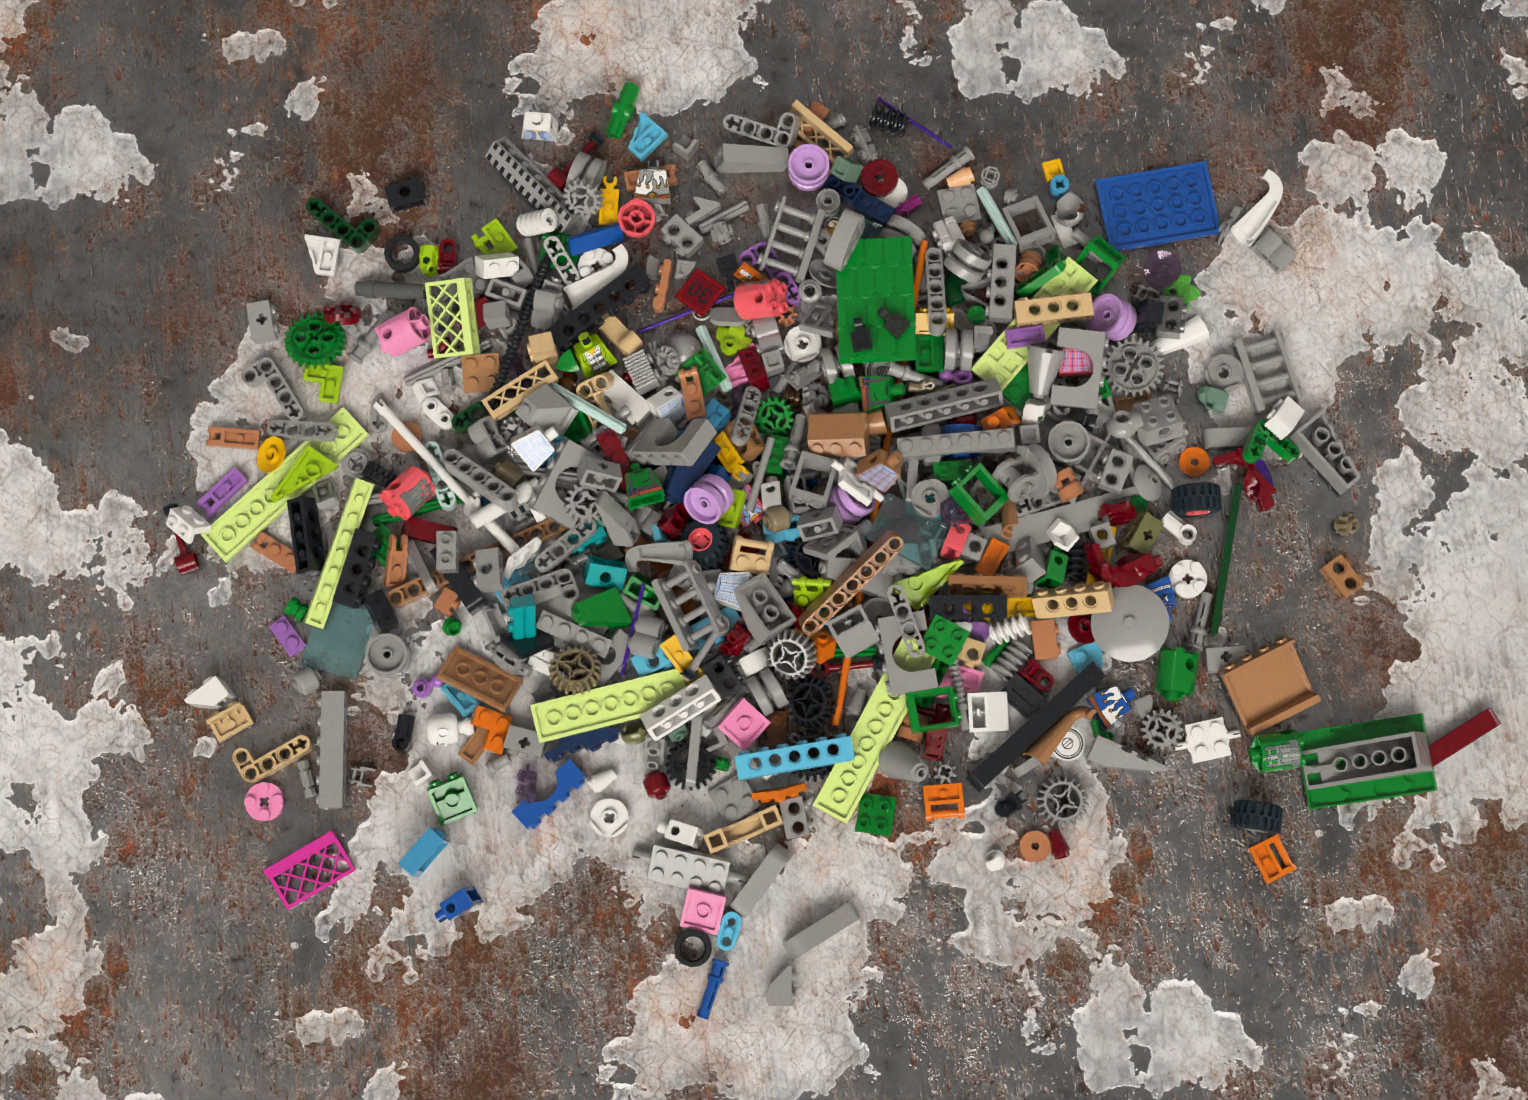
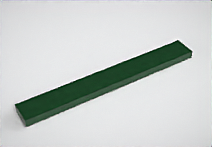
M1235 483L1231 488L1207 636L1215 637L1219 632L1242 484Z

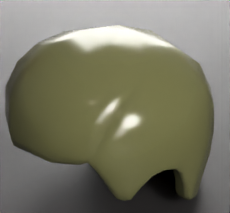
M641 718L626 723V731L621 730V737L625 743L636 745L645 741L648 731Z

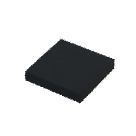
M537 628L536 636L532 638L524 637V639L515 640L512 633L508 632L500 635V641L522 660L554 646V640L544 631Z

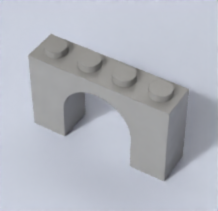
M1059 327L1057 348L1084 352L1092 361L1093 373L1085 384L1078 387L1052 385L1050 405L1096 410L1097 406H1101L1102 395L1098 393L1099 387H1103L1104 375H1101V368L1106 367L1107 356H1103L1104 348L1108 349L1109 337H1105L1106 332Z
M656 418L632 452L636 456V460L642 465L693 466L717 431L708 419H693L684 433L672 442L679 431L669 418Z
M563 439L556 446L555 451L557 452L554 458H551L547 463L546 468L548 469L545 475L540 477L537 491L533 492L530 496L528 507L566 529H573L577 520L572 519L573 514H567V511L570 509L564 507L566 503L556 493L555 484L557 477L566 468L573 467L577 469L584 455L601 460L604 459L569 439Z
M924 610L912 612L919 632L926 631L927 624ZM908 613L900 614L898 616L903 618L906 617ZM895 616L878 618V623H875V630L878 635H881L882 640L878 645L880 654L885 656V662H882L884 674L888 673L889 681H885L887 693L891 692L892 696L938 688L935 668L908 672L897 666L892 656V649L897 639L902 635ZM905 626L904 633H915L914 626Z

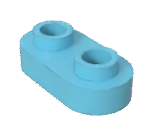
M727 912L723 916L717 935V945L725 951L733 949L737 942L742 920L736 912ZM730 918L736 920V923L732 926L728 924ZM729 937L730 943L725 945L723 938Z

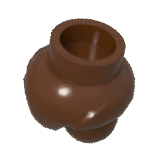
M563 372V377L558 380L559 383L557 384L577 395V374L575 372Z

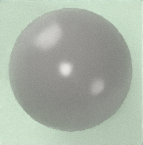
M688 333L673 334L662 345L670 346L676 351L679 358V367L702 349L699 340Z

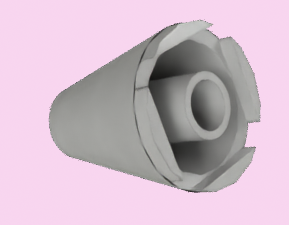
M1028 345L1029 393H1033L1034 398L1044 399L1045 395H1049L1065 357V351Z
M895 740L889 742L886 749L882 750L879 755V768L889 778L920 782L928 774V768L912 747L904 741Z

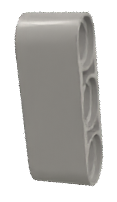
M1252 427L1205 429V450H1237L1243 448Z

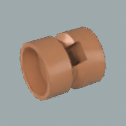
M1025 250L1020 253L1015 267V277L1019 282L1022 283L1030 277L1032 272L1035 274L1041 269V255L1034 250Z
M1072 467L1057 473V482L1054 488L1059 490L1057 494L1062 503L1077 497L1085 491L1080 481L1075 480L1076 474ZM1069 480V484L1065 486L1062 485V483Z
M907 712L902 721L904 725L899 727L897 737L912 743L921 744L923 733L911 734ZM917 713L919 726H926L928 717Z

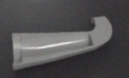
M689 540L642 544L632 547L627 551L625 563L629 572H639L641 570L638 567V560L684 566L683 562L693 560V547Z

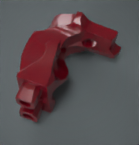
M1099 543L1084 544L1090 564L1089 573L1093 576L1095 582H1111V585L1117 587H1129L1138 584L1146 576L1154 573L1157 567L1163 566L1160 555L1152 557L1151 553H1135L1123 556L1112 567L1104 559Z

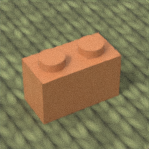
M1054 619L1031 621L1029 624L1032 632L1030 636L1033 659L1037 662L1057 660L1058 654H1061V645L1056 640V635H1059L1058 624H1054Z

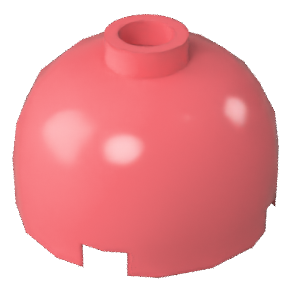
M640 199L630 200L629 203L620 208L618 223L621 230L627 236L642 238L653 230L655 213L647 202Z

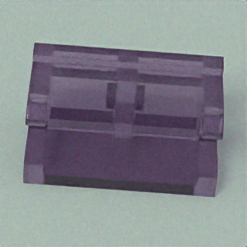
M974 496L973 500L979 505L978 497ZM953 497L940 502V522L957 527L971 520L969 515Z

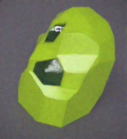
M420 246L419 266L421 272L428 278H432L437 274L438 246Z

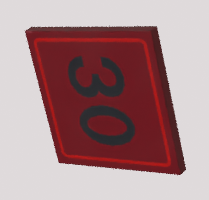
M697 268L674 298L701 317H704L724 293L726 287Z

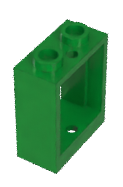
M1098 234L1089 241L1075 261L1081 266L1092 251L1112 268L1104 280L1101 282L1097 279V283L1089 291L1095 296L1107 286L1127 259Z
M981 463L975 466L969 465L963 471L964 475L962 477L958 476L951 482L952 487L948 490V493L977 526L988 521L1009 500L1006 491ZM974 475L995 498L984 510L980 508L962 487Z
M952 686L905 694L911 734L958 727L959 721H962L960 709L957 710L955 702H958L957 691H953ZM947 694L952 721L919 726L915 699Z

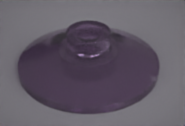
M1160 250L1153 252L1147 257L1144 262L1143 272L1146 279L1152 285L1168 287L1179 279L1181 263L1173 253ZM1163 268L1165 273H1159L1158 269Z

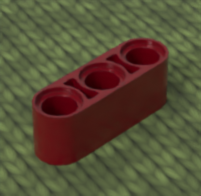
M410 517L407 521L404 520L400 536L404 534L409 539L413 538L414 540L436 544V531L458 532V528Z

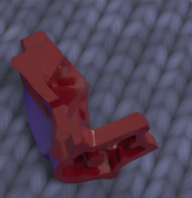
M1243 448L1212 458L1211 462L1215 468L1227 464L1239 465L1246 471V474H1244V491L1250 504L1257 505L1259 513L1268 511L1271 507L1275 506L1272 496L1276 493V489L1274 488L1270 471L1263 460L1259 459L1253 464L1247 463L1242 457Z

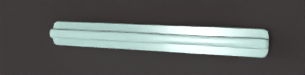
M557 383L550 384L573 407L619 434L626 431L627 425Z

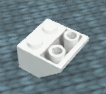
M211 676L203 681V686L199 689L191 690L184 701L194 707L223 710L228 704L234 702L237 697L223 679Z
M1007 692L967 693L970 732L1009 731Z

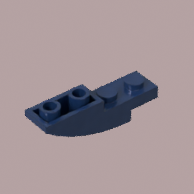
M833 174L829 176L822 186L823 189L830 188L835 190L840 196V202L847 207L864 215L865 218L871 221L875 220L886 226L891 215L896 213L894 207L864 192L863 188L858 185L843 181Z
M603 727L560 738L561 745L544 753L548 762L553 761V763H556L564 758L563 755L569 752L574 754L580 751V746L582 745L586 751L591 750V752H595L602 748L601 744L607 741L610 744L618 740L621 731L618 728Z

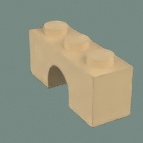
M551 331L528 336L530 343L526 345L533 367L546 360L552 370H557L556 365L559 355ZM545 366L538 370L539 374L548 372Z

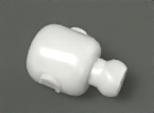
M453 713L429 716L426 720L429 743L431 745L447 747V744L458 743L460 734L468 736L474 734V726L470 724L472 718L466 717L463 720H458L457 716Z

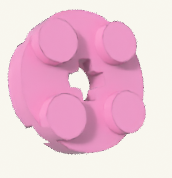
M260 782L249 789L244 805L252 818L259 821L274 820L284 809V794L278 786L272 783ZM262 797L269 798L268 806L260 805Z

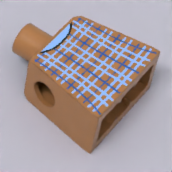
M878 449L857 462L856 476L885 493L900 477L903 457L898 451L889 454L882 449Z

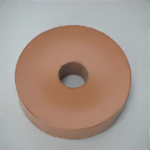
M402 422L422 443L423 434L421 429L413 422ZM394 428L392 431V442L395 447L405 453L415 451Z
M1040 831L1027 832L1019 842L1020 854L1030 862L1044 860L1051 850L1049 838ZM1032 843L1038 844L1037 850L1031 848Z

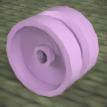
M803 144L793 150L788 160V174L792 184L804 191H814L824 185L829 175V158L822 148L814 144Z
M1103 294L1092 302L1094 316L1092 320H1087L1092 331L1106 332L1105 337H1109L1112 341H1120L1129 336L1137 320L1136 310L1131 303L1113 294Z
M705 474L700 477L684 495V506L692 518L704 524H714L732 506L734 501V494L729 484L721 477L713 474Z
M838 485L832 489L827 505L828 507L837 506L843 524L855 525L874 510L876 501L873 497L872 502L866 506Z

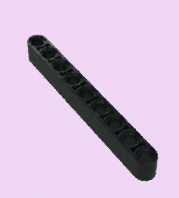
M1092 661L971 772L966 779L980 792L1098 684L1106 674Z

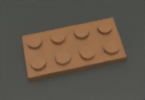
M954 573L953 575H948L949 595L1007 594V598H1027V577L1019 574L1012 576H1003L1002 574L984 576L980 573L973 575Z
M456 645L436 679L504 713L524 680L514 674H509L500 667Z

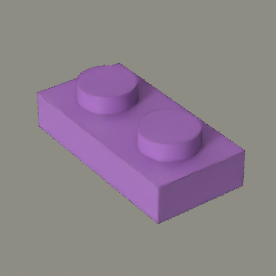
M283 615L269 626L290 657L293 658L308 647L286 616Z

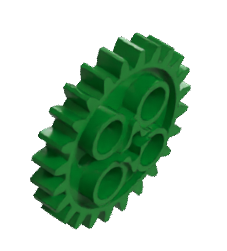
M317 312L314 313L313 317L307 313L306 319L300 316V322L294 320V326H288L290 332H285L284 346L288 357H292L293 363L298 361L299 367L305 364L306 369L310 365H313L314 370H316L317 365H320L323 369L325 363L331 366L330 361L337 362L336 355L342 356L341 350H345L344 344L347 343L343 327L338 324V321H334V324L324 321L323 313L320 317H318Z

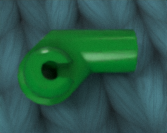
M1099 719L1090 721L1094 738L1099 735L1111 741L1114 740L1112 732L1101 728Z

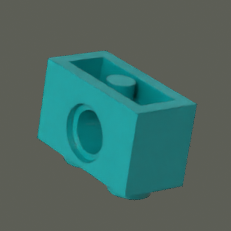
M588 556L583 579L585 584L593 588L600 586L609 590L616 587L618 590H622L628 569L624 561ZM604 572H608V573H609L607 576L601 577V574H602V573H604Z

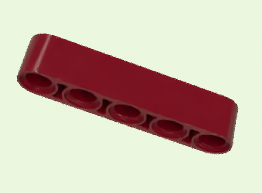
M1489 707L1430 744L1429 750L1432 767L1502 724L1492 708Z

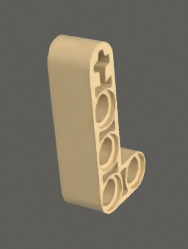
M600 305L596 308L597 313H601L605 310V306ZM615 316L608 317L604 320L605 323L598 328L625 356L637 352L644 347L642 340L632 330L629 331Z
M603 372L577 386V396L591 404L596 403L599 409L612 416L601 393L613 386L614 377L611 373ZM601 377L606 380V386L601 384ZM585 385L590 388V394L585 392ZM587 415L593 428H599L602 425L599 421ZM616 432L618 439L620 440V437L623 435Z
M299 735L257 760L253 753L245 748L236 749L232 758L245 781L258 783L310 753L314 748V743L311 738ZM302 740L305 741V742H307V743L305 744V747H306V748L300 747V746L302 745V743H301ZM289 749L290 757L283 759V751ZM246 752L247 759L244 762H240V754ZM269 759L273 760L271 769H267L265 766L266 761ZM251 769L256 770V776L253 779H250L248 776Z

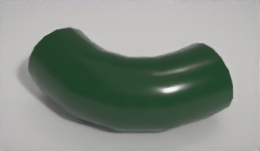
M951 271L944 279L945 301L948 307L960 305L965 301L962 285L968 282Z

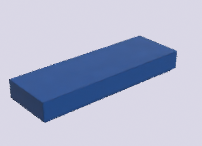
M613 223L567 237L569 254L575 256L623 241V231L619 223Z

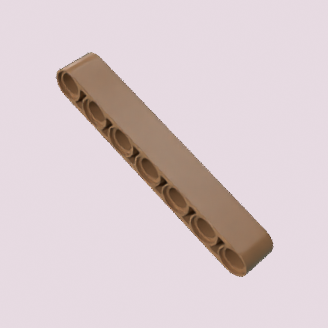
M889 530L885 532L799 616L798 622L805 634L813 635L817 633L902 550L904 542L896 531ZM892 539H897L894 544H889ZM883 553L881 557L875 558L876 554ZM869 566L865 572H861L863 567ZM850 580H855L852 585H847ZM835 594H841L839 598L833 599ZM827 607L824 612H819L821 608ZM813 621L811 625L805 626L806 622Z

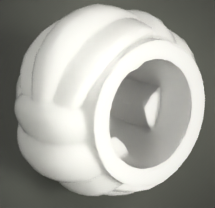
M991 850L987 853L985 865L989 870L996 871L1004 867L1005 856L1002 851Z

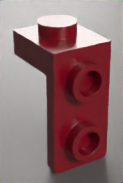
M753 346L738 352L739 359L748 378L749 386L757 387L760 392L770 388L768 376L756 347Z

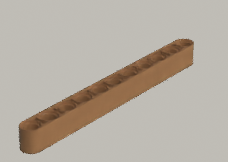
M547 519L510 537L515 542L518 539L525 540L523 545L525 546L533 540V534L536 531H541L542 537L540 540L542 545L562 536V533L569 529L560 525L558 531L552 532L550 527L556 522ZM498 541L483 549L501 548L504 546ZM508 551L503 555V562L507 561L508 557L511 556ZM475 552L459 559L462 566L468 562L472 563V568L466 571L469 577L476 575V569L473 565V558L476 557ZM437 570L430 572L432 578L437 580L436 586L438 591L451 586L444 573H439ZM418 577L390 590L387 594V600L393 607L402 608L429 596V593L421 577ZM418 586L419 592L416 595H411V588ZM396 594H401L400 602L393 603V597Z

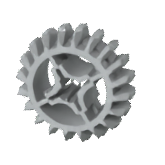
M786 628L768 641V647L765 651L768 653L766 659L771 660L769 666L775 667L773 673L779 671L780 677L786 675L787 680L791 677L796 680L799 677L804 678L806 674L812 671L818 656L815 655L817 648H813L815 641L809 642L810 635L804 637L803 631L797 633L796 628L792 631ZM779 644L782 647L781 650L783 654L781 656L779 654ZM802 652L804 653V657H805L804 664H803L802 661H801L802 658H801V655H800V654H801Z
M1059 775L1055 776L1056 782L1049 778L1048 782L1050 785L1045 782L1042 784L1046 789L1045 791L1043 789L1038 790V793L1043 796L1036 797V800L1042 801L1041 804L1036 805V808L1043 807L1039 815L1046 813L1047 816L1043 820L1046 822L1051 818V826L1057 821L1058 828L1062 827V822L1068 828L1070 825L1069 821L1076 825L1075 818L1080 821L1083 819L1079 813H1087L1082 807L1089 806V803L1083 802L1089 796H1082L1081 793L1085 792L1086 788L1079 790L1078 787L1081 785V782L1079 781L1074 785V777L1067 782V775L1063 776L1062 781ZM1056 786H1066L1061 795L1052 794L1049 791ZM1071 789L1077 796L1078 805L1070 800ZM1065 796V801H1067L1068 805L1064 804L1060 807L1058 804L1060 802L1057 800ZM1047 798L1055 804L1054 814L1047 806ZM1065 808L1075 811L1070 817H1059Z

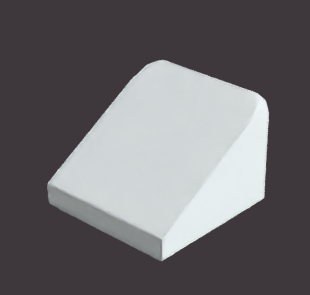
M433 377L416 381L412 386L419 403L440 394Z

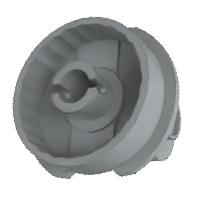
M1032 443L1027 446H1016V452H1011L1013 458L1001 462L996 467L992 477L1000 486L1005 485L1009 489L1007 496L1012 502L1020 501L1029 494L1034 499L1044 498L1049 490L1055 487L1057 482V473L1051 457L1038 444Z

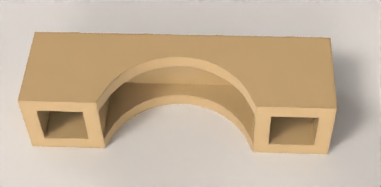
M776 805L739 822L703 835L710 854L713 855L781 826L783 821Z

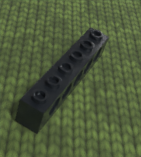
M636 263L548 328L546 332L551 331L554 343L561 352L567 351L579 340L578 336L581 333H589L592 329L601 327L605 323L604 320L610 316H616L623 306L632 304L635 301V297L639 294L647 293L651 289L652 282L639 264ZM634 283L636 285L633 290H627V284ZM614 294L620 295V299L615 302L611 301V297ZM598 306H605V310L603 312H596V308ZM583 317L590 318L587 324L580 323ZM568 328H573L574 333L572 335H565Z

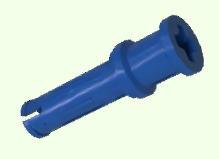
M716 958L712 959L713 965L710 974H707L708 983L696 1015L707 1020L709 1019L719 985L724 982L723 975L725 969L730 964Z

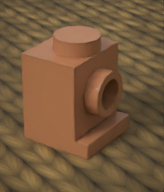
M445 587L433 607L448 617H454L452 612L458 609L461 601L453 587L451 589Z

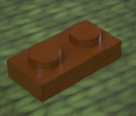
M773 711V713L767 716V720L771 722L767 726V747H769V750L777 749V745L786 744V711Z

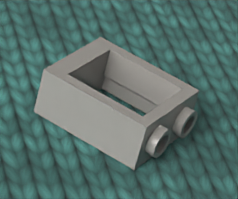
M1037 195L1027 197L1023 201L1009 204L1002 208V216L1017 240L1019 253L1055 241V230ZM1036 208L1045 228L1021 237L1012 217Z
M802 451L790 487L789 499L798 504H809L816 509L826 508L837 474V470L830 466V462L833 459ZM803 467L830 474L824 496L797 489Z

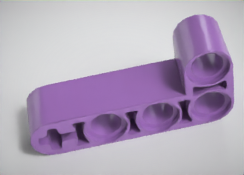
M758 242L739 255V266L744 259H751L752 263L749 265L754 269L758 268L760 265L757 264L758 251L765 249L767 242ZM771 247L768 257L780 261ZM765 264L763 270L769 279H777L779 281L785 279L788 281L786 285V303L789 307L795 306V308H798L802 300L798 294V287L789 273L778 268L772 271L768 268L769 265ZM788 291H791L792 296L796 297L797 300L794 301V299H790V293Z

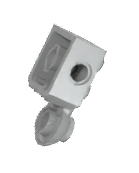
M1170 394L1133 404L1131 412L1124 410L1115 412L1107 420L1106 430L1116 438H1128L1137 432L1140 443L1150 446L1182 437L1183 419Z

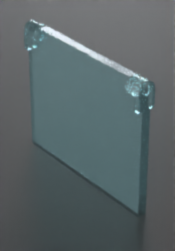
M887 493L866 539L875 543L885 532L889 530L896 531L904 542L902 550L897 555L929 570L950 524L937 517H922L914 510L910 503ZM892 539L889 544H894L897 539Z
M333 602L324 628L320 629L312 626L301 665L357 680L373 626V621L368 611L353 609Z

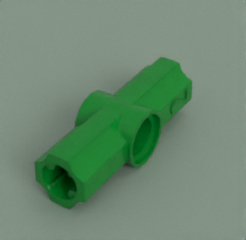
M625 82L619 99L613 105L612 117L605 132L610 138L621 140L626 124L632 118L634 104L640 91V87L634 83Z

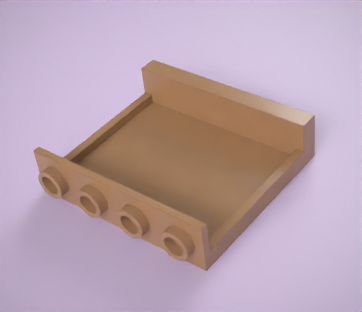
M1281 636L1274 643L1263 645L1258 648V651L1252 654H1245L1240 657L1241 660L1235 663L1229 662L1223 666V669L1219 670L1242 725L1251 736L1321 701L1319 695L1313 691L1292 644L1295 642L1294 639L1288 636Z

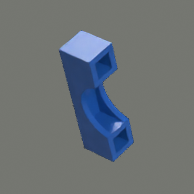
M570 759L555 771L557 787L551 797L540 802L525 798L511 811L526 829L530 830L532 828L534 830L542 823L540 819L545 815L550 816L557 809L555 806L560 801L564 803L571 796L570 792L574 788L578 790L585 784L584 779L586 776Z

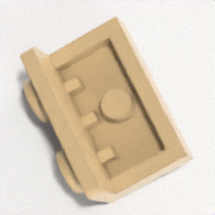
M234 701L226 706L227 709L222 712L216 711L209 716L210 719L206 720L220 743L255 724L244 703Z

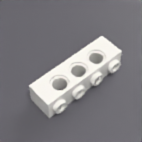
M705 674L643 713L640 717L646 730L656 742L721 701V698L715 686Z

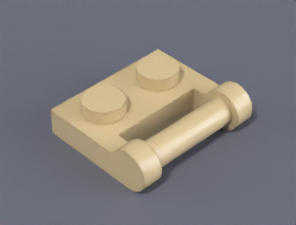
M735 535L729 569L754 574L764 572L768 576L774 541L767 540V542L745 539L742 536ZM740 547L765 549L764 555L740 551Z

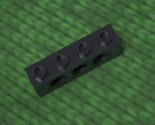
M299 496L287 500L296 574L304 576L321 574L325 559L318 507L315 498Z
M355 528L332 602L353 609H359L363 605L365 589L371 582L370 573L377 563L375 557L377 551L382 547V535ZM364 546H367L368 553L364 556L362 554V548ZM358 564L362 566V572L360 574L356 572V567ZM353 582L357 586L355 592H352L350 589V585Z
M1007 594L927 595V618L933 620L935 614L945 619H951V622H963V619L971 618V622H982V618H990V622H1002V618H1007ZM946 603H950L952 606V611L949 614H945L943 611V606ZM965 603L971 605V611L967 614L962 610ZM989 603L990 611L985 614L982 611V605Z

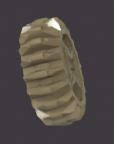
M575 645L574 649L567 646L566 651L560 649V654L555 653L554 659L550 661L549 676L553 680L554 687L558 686L559 692L565 689L566 695L570 691L574 696L576 692H580L583 695L584 690L590 692L591 687H596V681L600 680L602 669L598 656L592 654L591 649L586 651L584 646L578 649V646ZM582 662L586 663L590 667V669H587V666L582 665ZM560 671L564 672V674L568 676V679L562 676Z

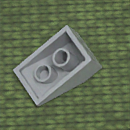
M764 572L734 589L748 630L759 646L777 636L778 633L783 632L786 628H789L797 620Z

